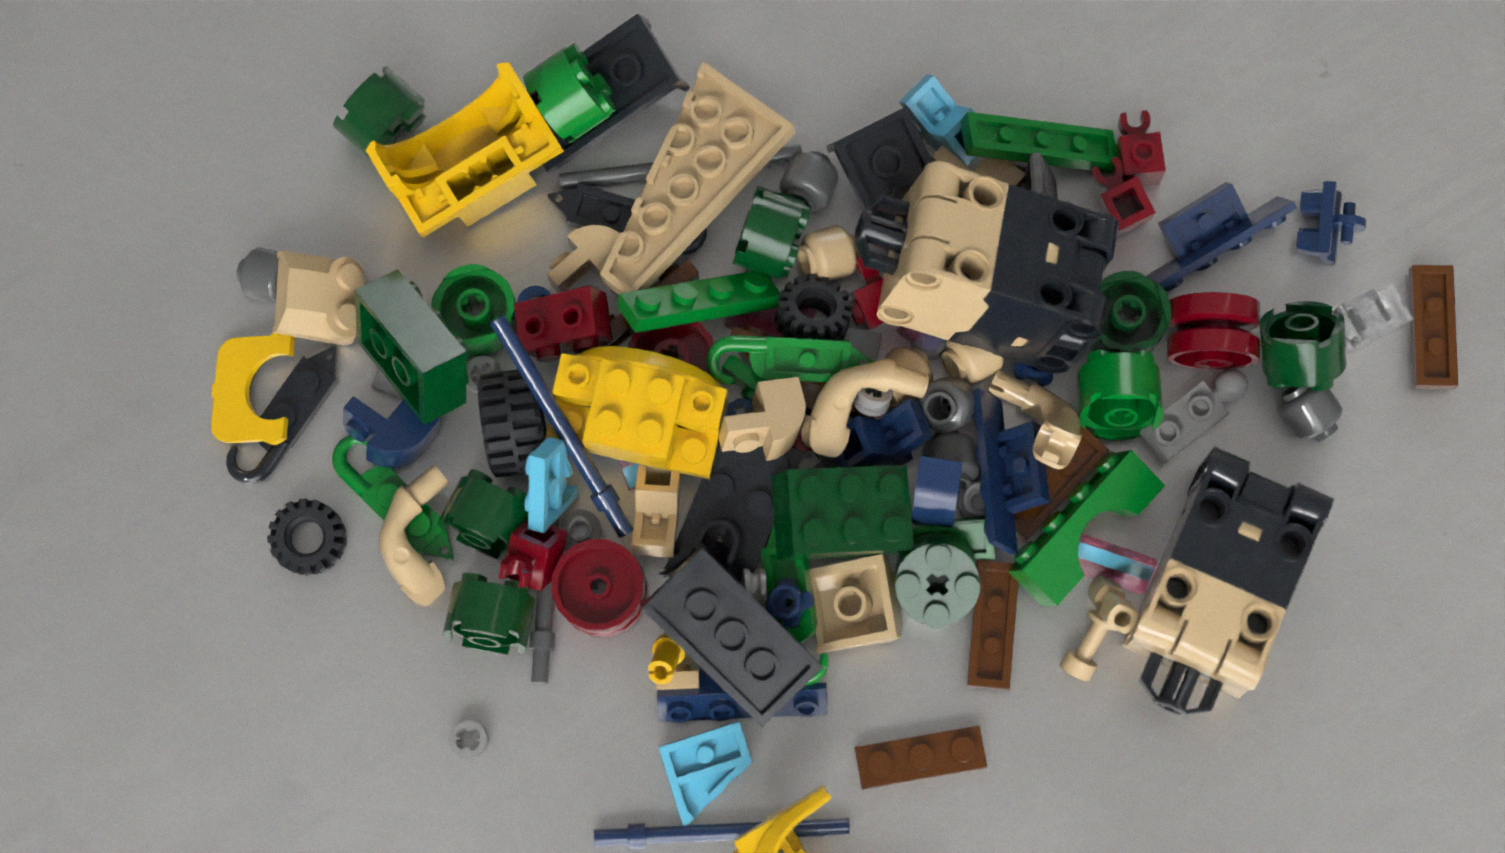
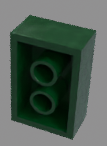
M397 269L355 289L358 344L420 421L425 425L466 404V385L469 384V378L466 373V359L469 357L468 349L459 336L454 337L446 328L445 321L440 312L435 308L431 309L423 300L422 293L416 283L413 281L408 282Z
M907 465L787 469L771 476L777 561L870 557L879 554L896 556L914 548Z

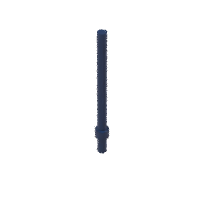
M505 314L494 318L489 323L560 440L564 441L568 454L592 492L590 498L598 512L603 511L619 538L628 535L633 531V527L618 504L620 497L612 484L607 485Z
M849 818L810 819L800 821L793 830L798 837L850 835ZM762 822L645 827V823L628 824V828L595 829L594 847L628 845L629 849H646V844L735 840Z

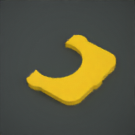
M272 333L270 336L238 337L228 339L221 345L217 354L215 383L212 384L211 397L213 398L211 430L216 439L224 443L264 441L271 445H277L287 440L288 418L282 417L276 420H266L259 417L251 406L249 390L254 374L263 363L276 356H294V336Z

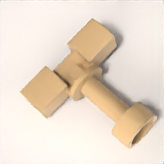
M1102 575L1097 576L1091 582L1088 589V597L1094 606L1097 607L1096 611L1090 610L1088 612V616L1093 620V623L1077 651L1068 649L1059 664L1064 671L1083 681H1089L1097 668V664L1092 658L1108 629L1127 634L1134 628L1138 620V611L1130 601L1125 599V592L1120 585Z

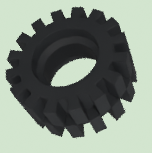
M808 274L806 282H804L801 276L795 277L793 284L790 281L785 284L784 291L781 290L774 318L777 333L783 331L782 337L844 340L853 313L852 300L848 301L850 294L847 290L839 292L841 284L836 281L832 285L827 284L828 277L822 276L821 281H815V274ZM814 308L822 311L828 318L822 320L811 319L803 315L799 310Z
M304 498L299 499L295 503L291 501L285 504V509H279L274 514L277 517L274 522L270 521L268 528L271 529L270 535H267V541L271 545L270 552L272 556L278 560L282 567L300 575H318L326 569H331L335 566V561L337 559L340 560L342 557V550L347 542L345 538L346 528L342 524L338 513L328 505L313 499L312 501ZM303 522L317 523L323 532L321 546L312 553L298 552L292 543L294 529Z

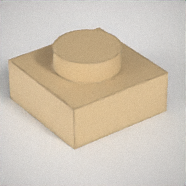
M678 664L671 682L667 684L656 683L657 690L699 688V671H690L689 664Z

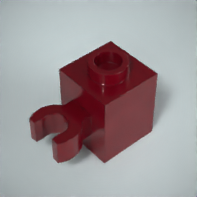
M1147 110L1141 112V125L1138 127L1130 126L1127 122L1126 112L1121 113L1118 120V129L1123 136H1119L1116 148L1118 158L1124 168L1123 181L1126 182L1137 176L1143 187L1159 185L1166 172L1161 133H1146L1151 122Z
M1114 157L1111 159L1112 167L1115 170L1114 176L1110 178L1102 176L1097 166L1092 168L1091 174L1094 182L1106 189V192L1099 195L1097 204L1101 212L1108 213L1118 220L1117 237L1151 221L1156 212L1137 176L1126 182L1123 181V164L1119 158Z
M860 256L856 258V269L865 286L849 293L853 302L851 317L857 326L863 324L865 330H870L885 323L877 316L884 277H881L879 271L864 267Z
M527 519L511 533L507 557L501 561L499 578L502 580L509 578L519 581V587L529 586V589L541 592L552 581V573L560 557L564 554L568 531L553 525L544 533L529 530Z

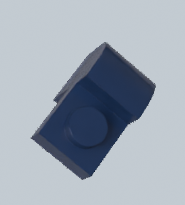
M354 396L343 408V425L346 432L359 442L364 443L367 441L366 460L381 467H401L414 462L423 455L439 435L441 418L439 417L424 425L404 400L401 401L387 419Z
M907 399L879 420L860 416L854 418L846 425L850 429L848 443L843 452L836 458L840 468L902 466L913 460L911 451L933 437L919 400Z
M920 456L911 516L913 523L953 529L963 462Z

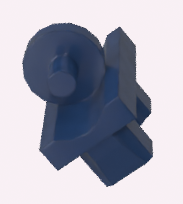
M1323 181V189L1301 192L1300 212L1302 216L1320 217L1319 228H1299L1296 246L1301 254L1319 256L1323 264H1336L1339 231H1341L1340 243L1350 245L1353 243L1354 232L1366 230L1367 220L1364 217L1355 215L1356 203L1345 202L1343 214H1340L1342 193L1336 190V181Z

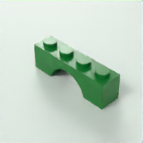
M1132 450L1111 451L1106 454L1095 466L1098 472L1089 482L1083 481L1069 494L1068 499L1071 502L1063 511L1054 512L1044 521L1041 526L1043 533L1034 542L1029 541L1018 550V553L1014 555L1016 562L1008 572L1041 606H1058L1084 577L1078 557V544L1083 529L1093 517L1104 511L1112 512L1122 517L1140 515L1166 486Z

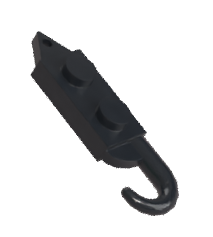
M578 183L576 188L547 195L548 200L564 215L567 225L576 228L601 225L612 228L619 233L624 231L632 215L631 208L635 202V199ZM558 197L563 199L561 202L555 201ZM707 227L681 255L694 253L703 246L707 238Z
M332 346L309 358L303 356L260 417L266 420H276L282 417L288 418L287 440L277 445H271L264 441L259 442L267 453L257 467L251 471H245L238 467L236 463L238 447L232 446L226 458V466L229 474L236 481L252 485L263 482L273 473L287 451L293 448L339 382L336 378L338 354L336 346ZM332 354L333 357L330 360H327V355Z

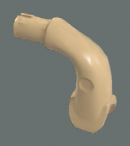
M882 359L840 370L828 379L815 401L811 415L806 416L801 430L803 444L811 447L817 454L829 457L839 456L845 449L849 439L850 429L846 425L852 403L862 388H872L881 392H887L890 389L922 398L928 388L929 376L897 366L892 359Z
M997 370L988 393L1021 407L1020 412L1029 414L1042 423L1032 447L1036 460L1055 469L1066 467L1071 462L1083 436L1080 434L1078 412L1070 403L1040 386L1037 382L1033 381L1031 385L1001 372L1002 370Z
M432 465L405 488L402 485L398 487L379 533V550L391 575L397 581L401 590L413 602L424 606L431 604L444 592L445 581L442 573L433 561L426 562L411 546L407 539L405 528L415 516L423 511L421 507L449 484L448 480L435 465Z

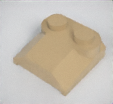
M278 251L275 326H273L272 332L341 346L352 344L357 334L355 289L364 286L365 281L364 273L359 263L349 257L331 259L303 253Z
M879 554L809 569L818 622L815 631L817 639L816 652L818 654L875 643L886 644L895 639L902 638L903 620L901 608L895 591V575L887 555Z

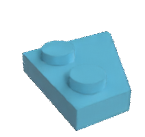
M548 437L536 450L530 452L525 466L526 474L529 475V491L525 499V510L528 512V529L544 533L576 500L579 493L578 487L569 485L566 477H571L573 470L570 462L567 460L565 443L563 440Z
M739 720L658 746L683 826L690 824L703 808L714 800L735 777L739 776L752 763Z

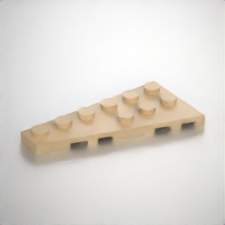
M702 61L697 71L698 78L692 90L687 92L683 100V109L675 125H671L646 177L647 184L640 198H636L631 208L632 215L624 231L619 233L600 273L602 283L618 295L624 292L648 289L795 134V128L792 123L704 61Z

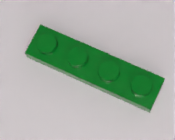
M967 112L961 119L966 156L1028 163L1032 153H1041L1050 166L1091 171L1092 168L1097 166L1100 172L1108 173L1114 171L1111 159L1114 157L1118 158L1114 132L1110 129Z
M749 271L620 293L617 307L634 332L637 333L777 308L781 292L767 275Z

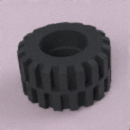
M518 369L481 374L477 384L481 429L489 468L496 478L526 474L525 466L528 455L531 451L536 450L546 438L547 431L544 412Z

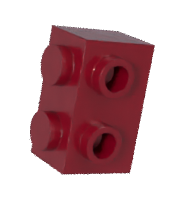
M590 285L514 303L518 338L527 353L535 357L538 362L555 361L561 358V353L574 350L575 353H581L587 349L599 347L601 343L613 341L606 292Z

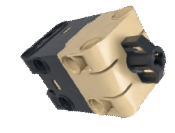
M935 161L925 166V169L902 200L882 194L868 208L862 211L855 229L854 243L857 246L864 267L885 273L877 310V316L883 322L890 325L903 326L961 345L980 348L994 355L1036 367L1038 370L1046 373L1060 374L1070 370L1102 335L1107 298L1100 292L1103 271L1114 257L1119 222L1108 213L1092 211L1067 201H1061L996 180L990 176H983L958 168L951 163ZM876 209L895 215V221L873 215L871 212ZM868 244L889 250L888 256L870 251Z
M1215 446L1202 460L1187 492L1188 497L1138 611L1137 623L1126 634L1122 647L1148 658L1138 681L1153 703L1166 711L1180 716L1212 711L1220 690L1237 698H1240L1251 689L1254 690L1264 671L1269 656L1268 653L1316 538L1324 526L1334 502V498L1303 484L1296 483L1288 488L1254 472H1249L1250 461ZM1160 664L1169 667L1170 670L1159 695H1157L1151 685ZM1185 674V675H1184V678H1183V680H1182V682H1181V685H1180V687H1179V689H1178V692H1177V694H1176V696H1175V699L1173 700L1174 694H1175V692H1176V690H1177V687H1178L1179 682H1180V680H1181V678H1182V675ZM1204 680L1207 687L1198 708L1186 709L1197 681Z

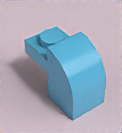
M926 74L899 103L903 108L907 107L912 120L918 126L917 130L926 143L935 151L944 145L968 166L976 157L966 156L961 119L967 112L975 111L972 108L958 106L935 76Z

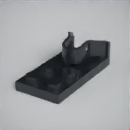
M637 13L583 51L588 60V64L585 66L593 76L599 73L609 85L612 94L608 97L612 101L615 111L612 112L609 118L572 143L568 142V137L563 140L546 121L564 151L543 164L546 172L554 173L673 90L680 89L687 92L690 89L687 81L680 78L652 33V25L648 19ZM537 90L529 94L535 105L540 103Z
M907 107L901 108L826 146L829 153L835 152L863 210L868 208L882 194L902 200L925 169V166L933 162ZM876 209L871 212L873 215L895 221V215ZM882 248L884 254L888 256L889 250Z
M718 441L710 479L702 478L675 542L674 557H669L666 566L661 568L659 575L664 578L670 577L696 551L695 546L699 542L705 545L707 551L740 584L743 569H749L754 574L761 558V549L766 547L774 526L771 476L787 469H799L805 452L792 446L781 457L766 461L763 446L744 453L737 452L736 450L722 452L720 442Z
M699 542L695 546L696 551L650 597H643L639 601L641 609L763 727L823 666L707 551L705 545Z

